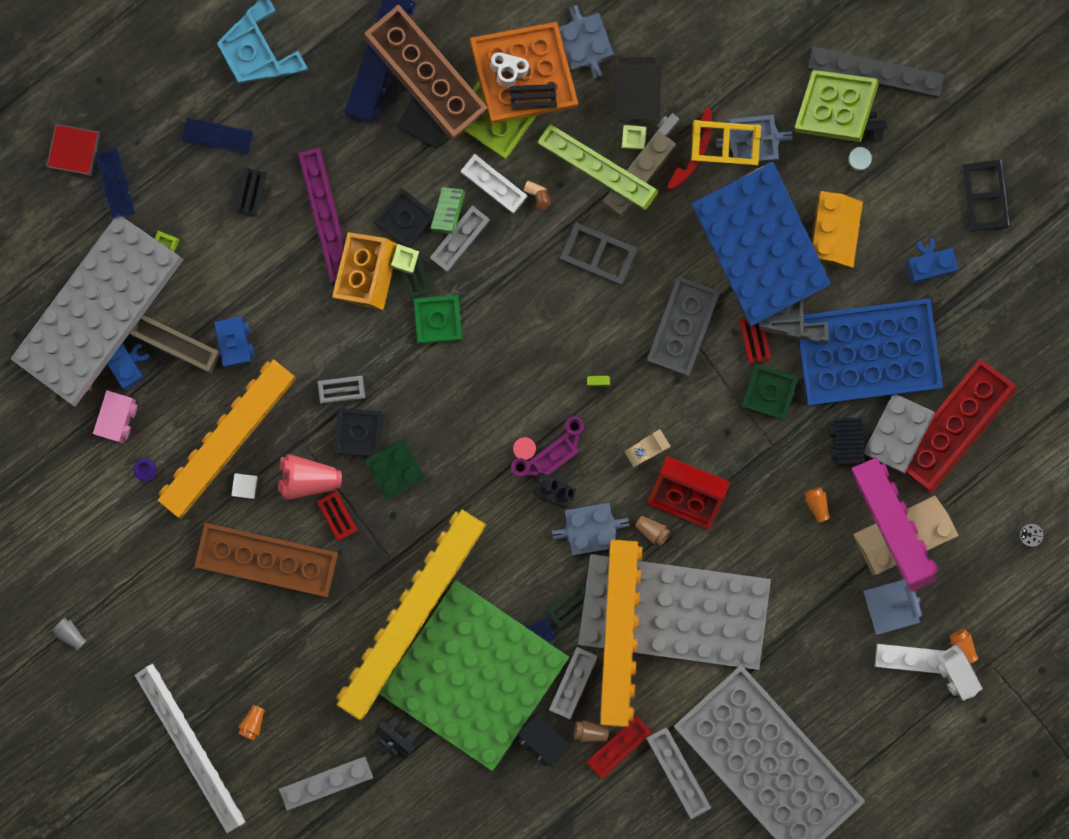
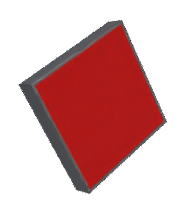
M55 124L47 168L92 177L101 133L94 130Z

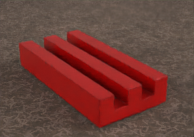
M740 319L739 323L748 363L753 364L771 360L766 332L760 330L765 356L761 355L755 324L750 326L757 358H753L745 325L748 322L747 319Z
M337 491L316 501L337 541L358 531ZM335 497L351 529L347 530L331 498ZM327 501L343 531L342 534H339L323 504Z

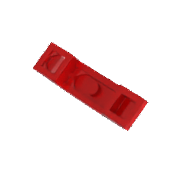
M706 108L700 121L712 122L710 108ZM700 128V134L703 136L700 140L699 155H704L711 128ZM690 161L686 171L677 167L666 191L671 193L683 185L694 173L701 161Z

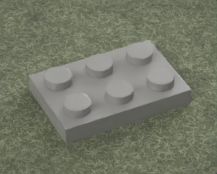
M897 394L892 395L864 450V455L872 459L877 457L880 463H884L886 466L905 474L935 415L934 411Z

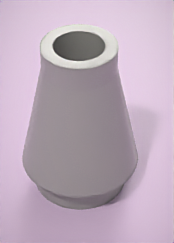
M65 617L52 630L56 634V638L70 645L75 650H78L86 642L72 621H68Z

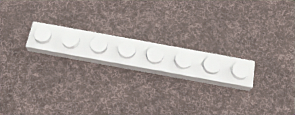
M153 664L147 666L137 673L135 677L222 826L228 833L245 823V820L230 797L229 791L223 785L217 771L213 768L206 752L199 744L194 732L189 727L182 711L172 698V694L165 686L159 672Z

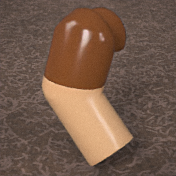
M527 181L524 191L536 197L537 209L541 211L547 210L548 205L551 203L547 190L540 185Z

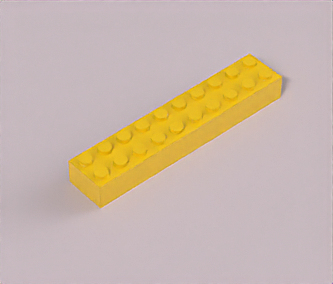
M461 510L460 513H454L449 521V524L452 525L449 531L441 533L436 542L439 544L435 552L432 550L429 552L424 560L427 564L424 570L417 571L412 579V582L415 584L410 591L406 589L399 599L402 602L398 610H392L387 618V621L390 623L386 629L381 628L374 638L377 641L373 649L371 647L368 648L363 655L362 660L365 662L362 667L354 669L349 677L352 680L349 687H343L338 694L337 699L340 701L337 705L358 719H364L484 531L486 525L464 510Z

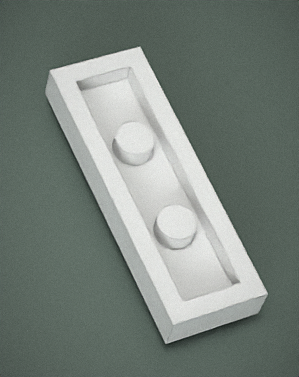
M475 154L461 170L465 177L512 214L516 212L527 198L524 192Z
M876 644L874 667L940 673L937 668L939 662L936 656L944 651Z

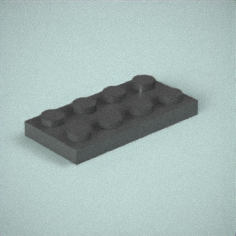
M678 276L647 362L689 377L720 291Z

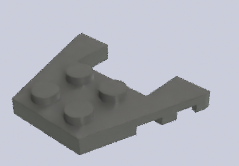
M822 264L826 272V264ZM803 299L759 322L761 331L829 345L828 322L804 324Z

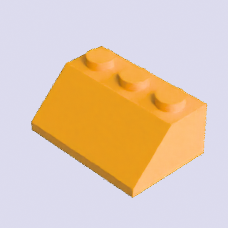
M824 191L819 193L811 243L821 264L853 268L863 205L862 201L843 194Z
M348 232L332 298L363 307L383 310L393 272L390 264L395 247L398 244L387 238Z

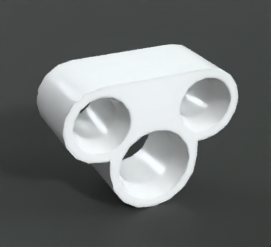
M498 52L492 56L490 68L493 72L497 73V83L503 88H509L515 84L516 78L522 79L527 75L529 63L526 59ZM495 61H501L502 64H497ZM517 66H522L524 69L520 70ZM510 72L513 75V77L511 79H505L502 77L501 73Z

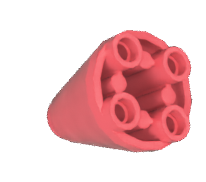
M287 454L286 457L280 458V471H283V480L278 482V493H281L284 500L333 491L335 488L341 487V470H336L334 467L295 455Z

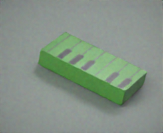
M442 187L431 225L433 231L454 234L465 195L463 189Z

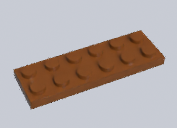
M205 523L194 567L328 597L338 553Z

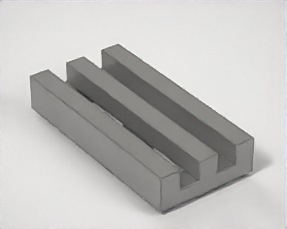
M363 376L318 381L320 404L366 399ZM359 381L358 386L323 390L325 385ZM360 390V394L324 398L325 394Z

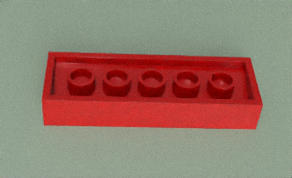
M979 359L935 412L905 473L932 495L1017 392L1016 385Z

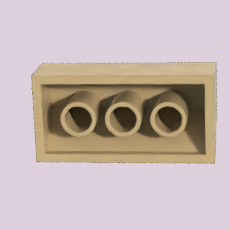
M936 496L907 508L908 514L906 516L909 522H914L918 531L916 536L919 541L923 540L927 550L959 536L948 513ZM876 524L853 534L872 575L879 574L896 565Z

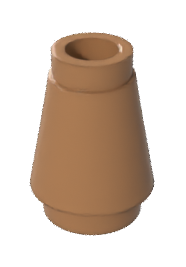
M643 515L635 525L654 545L658 544L661 546L670 534V531L666 529V525Z
M585 720L575 723L574 740H579L580 743L607 741L608 728Z

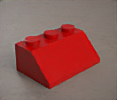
M667 456L647 504L710 530L725 498L730 482Z

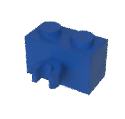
M933 238L928 240L930 246L927 249L922 246L921 241H918L917 249L923 256L908 259L905 263L911 285L957 272L959 269L953 248L934 253L935 241Z
M242 317L214 322L223 367L231 368L252 363L251 357H255L253 344H248L247 335H250L248 321L244 322Z
M122 343L107 363L122 388L126 391L146 379L136 363L138 361H147L150 358L148 353L142 357L138 355V351L144 347L143 344H137L133 348L132 353H130L125 344Z

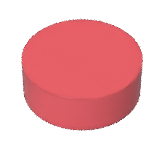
M523 437L514 443L513 451L517 458L529 460L535 455L536 446L530 438Z

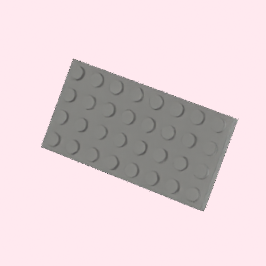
M117 214L10 359L70 404L76 406L184 259Z
M590 554L578 645L604 648L609 572V557ZM637 561V569L641 570V581L636 583V592L640 593L639 606H635L634 615H639L638 629H633V638H637V652L634 653L735 667L742 665L744 668L759 670L771 579Z
M742 665L737 667L673 726L775 839H825L865 802ZM769 762L776 765L771 771L767 770ZM780 767V770L777 774L773 776L768 774L775 772L777 768Z

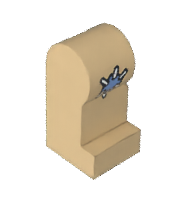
M659 429L626 450L625 454L632 466L636 467L669 449L671 446Z

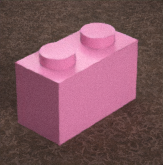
M106 391L93 434L119 443H123L124 439L127 440L131 427L128 426L130 418H134L137 411L136 400Z

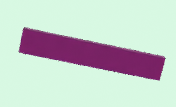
M316 148L300 152L298 155L330 281L335 283L345 244L321 150Z

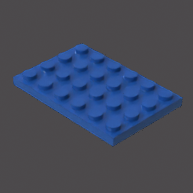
M773 162L691 203L750 326L831 285Z
M930 299L804 315V324L828 322L829 345L798 339L807 406L943 388Z

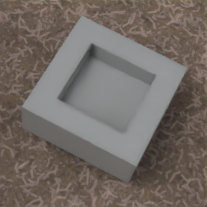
M673 113L669 118L665 116L657 125L659 127L658 131L667 137L679 123V118Z

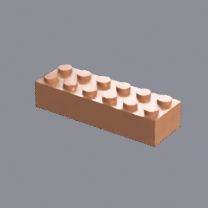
M399 4L364 33V40L452 141L486 113L488 107Z

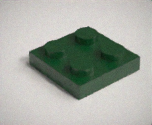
M755 363L742 408L785 421L799 377Z
M404 438L364 459L385 500L425 479Z

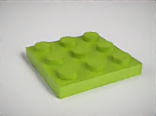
M813 70L795 124V131L797 133L861 142L878 88V79Z
M478 81L472 90L485 104L480 81ZM486 111L484 115L464 132L506 160L537 115L490 124Z

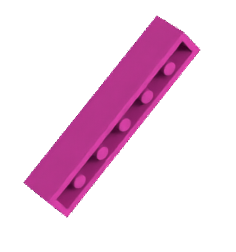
M876 457L853 467V478L909 591L913 592L936 582L935 573L938 572L936 565L932 559L928 560L925 554L928 553L923 540H918L916 536L918 533L913 521L909 522L906 516L908 510L904 502H899L896 497L899 493L894 482L889 483L887 479L889 473L885 464L880 465Z

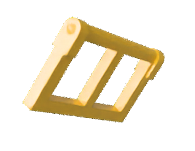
M693 120L691 161L743 165L759 164L761 125ZM701 127L723 129L722 157L699 155ZM730 129L753 131L751 159L728 157Z

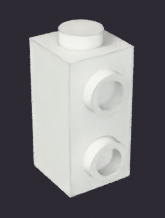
M956 645L936 656L939 662L937 668L944 678H948L950 683L947 684V687L953 696L958 695L964 701L974 697L977 692L983 689L964 653Z

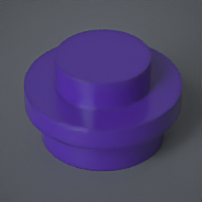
M144 458L135 463L133 470L136 478L141 481H149L156 475L157 468L152 460Z

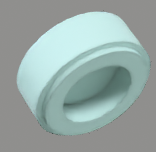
M863 147L852 150L848 158L849 165L857 171L868 168L872 160L871 153Z

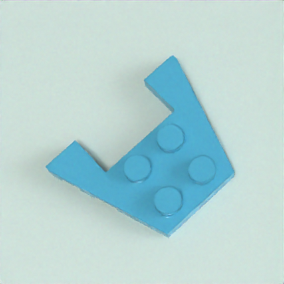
M259 0L217 43L239 84L308 71L298 51L277 62L256 23L276 13L270 0Z

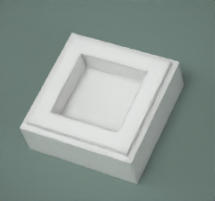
M234 474L232 496L255 499L258 476Z

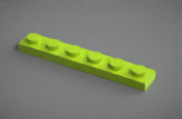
M551 124L538 141L541 147L645 211L658 194L657 189Z

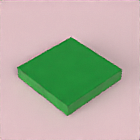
M458 295L413 299L417 344L462 341Z

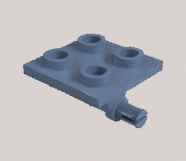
M904 579L863 591L876 635L920 623L919 617L923 616L919 606L920 598H917L915 591H909Z

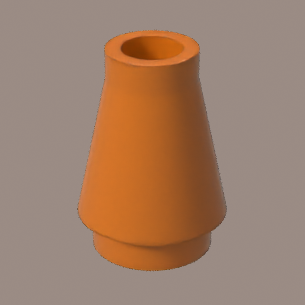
M822 487L805 492L806 498L804 500L817 522L830 519L826 492H823Z
M961 629L950 635V644L952 646L956 645L964 653L969 664L978 660L970 632H967L966 629Z
M252 705L251 710L238 727L240 729L238 735L255 741L256 736L259 737L265 710Z

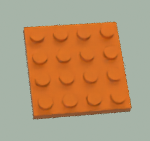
M557 22L470 38L469 42L485 105L488 107L487 113L490 124L578 107V100ZM499 52L526 59L529 63L527 75L522 79L516 78L513 86L555 84L557 108L511 110L510 87L503 88L497 83V73L493 72L490 68L492 56ZM495 61L497 64H502L501 61ZM517 66L520 70L524 69L522 66ZM510 72L501 73L502 77L505 79H511L513 77V75ZM515 93V94H533V93ZM551 99L516 100V103L551 101Z

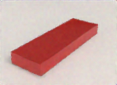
M636 715L633 721L628 723V726H624L586 762L603 779L652 732Z

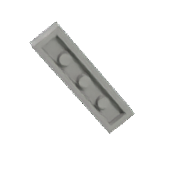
M667 727L647 737L651 748L689 817L693 819L711 809Z
M364 756L279 790L288 811L374 777L367 758Z

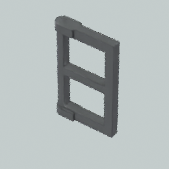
M575 222L560 259L622 285L638 248ZM579 231L601 239L591 265L569 256ZM607 242L629 251L618 277L596 268Z

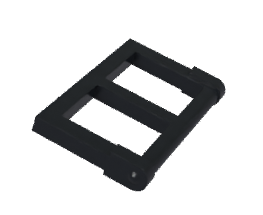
M998 159L962 165L970 231L1011 227L1003 160ZM997 168L1000 191L972 194L969 171ZM1001 197L1003 220L975 223L973 200Z

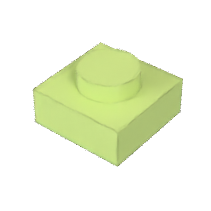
M624 125L622 149L643 150L645 147L646 127Z
M399 244L396 245L390 267L412 274L419 251Z

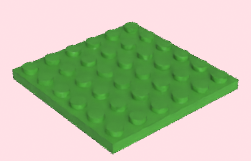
M456 580L379 694L493 771L569 656Z

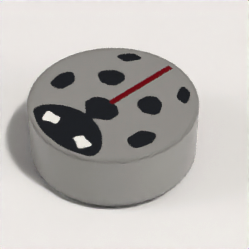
M1027 524L1019 532L1020 541L1028 547L1037 546L1043 540V531L1036 524Z

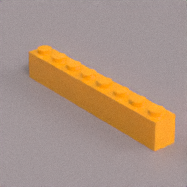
M274 359L271 363L267 361L260 369L262 374L257 380L252 379L245 388L247 390L242 398L239 396L231 405L233 408L228 415L224 414L216 423L218 425L217 429L213 433L210 431L203 438V446L199 450L195 449L189 455V463L184 468L181 466L173 475L175 480L170 486L166 484L158 495L161 497L158 501L178 518H183L297 379Z
M610 540L601 725L628 726L629 721H633L634 708L629 707L630 698H634L635 685L631 684V675L636 674V661H632V652H637V638H633V629H638L639 615H634L635 606H639L640 593L636 592V583L641 581V570L637 569V560H642V547L638 546V541Z

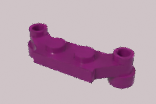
M578 417L569 418L565 425L566 433L530 461L523 458L515 459L511 465L513 474L518 477L525 475L537 476L538 473L550 475L579 453L577 444L579 435L584 428L583 421ZM576 423L578 424L579 428L578 430L573 431L570 428V425ZM517 465H524V471L518 472L516 470Z

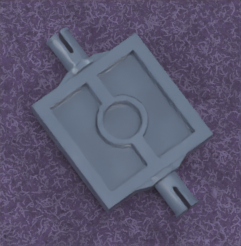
M574 5L576 14H574L571 6L568 9L573 21L559 27L563 47L571 69L575 71L580 68L590 67L594 79H598L595 70H597L598 76L601 78L603 75L598 64L604 59L614 56L599 13L588 17H581L578 5Z
M774 115L729 119V123L761 125L759 162L778 160L779 141L792 140V131L778 133ZM730 129L729 148L733 158L751 159L753 131ZM723 138L715 139L716 148L722 147Z
M608 502L564 510L566 517L565 529L552 530V535H554L553 540L567 537L572 555L610 549V540H616V529L630 526L629 523H624L629 522L628 517L618 520L614 519L611 514L610 503Z

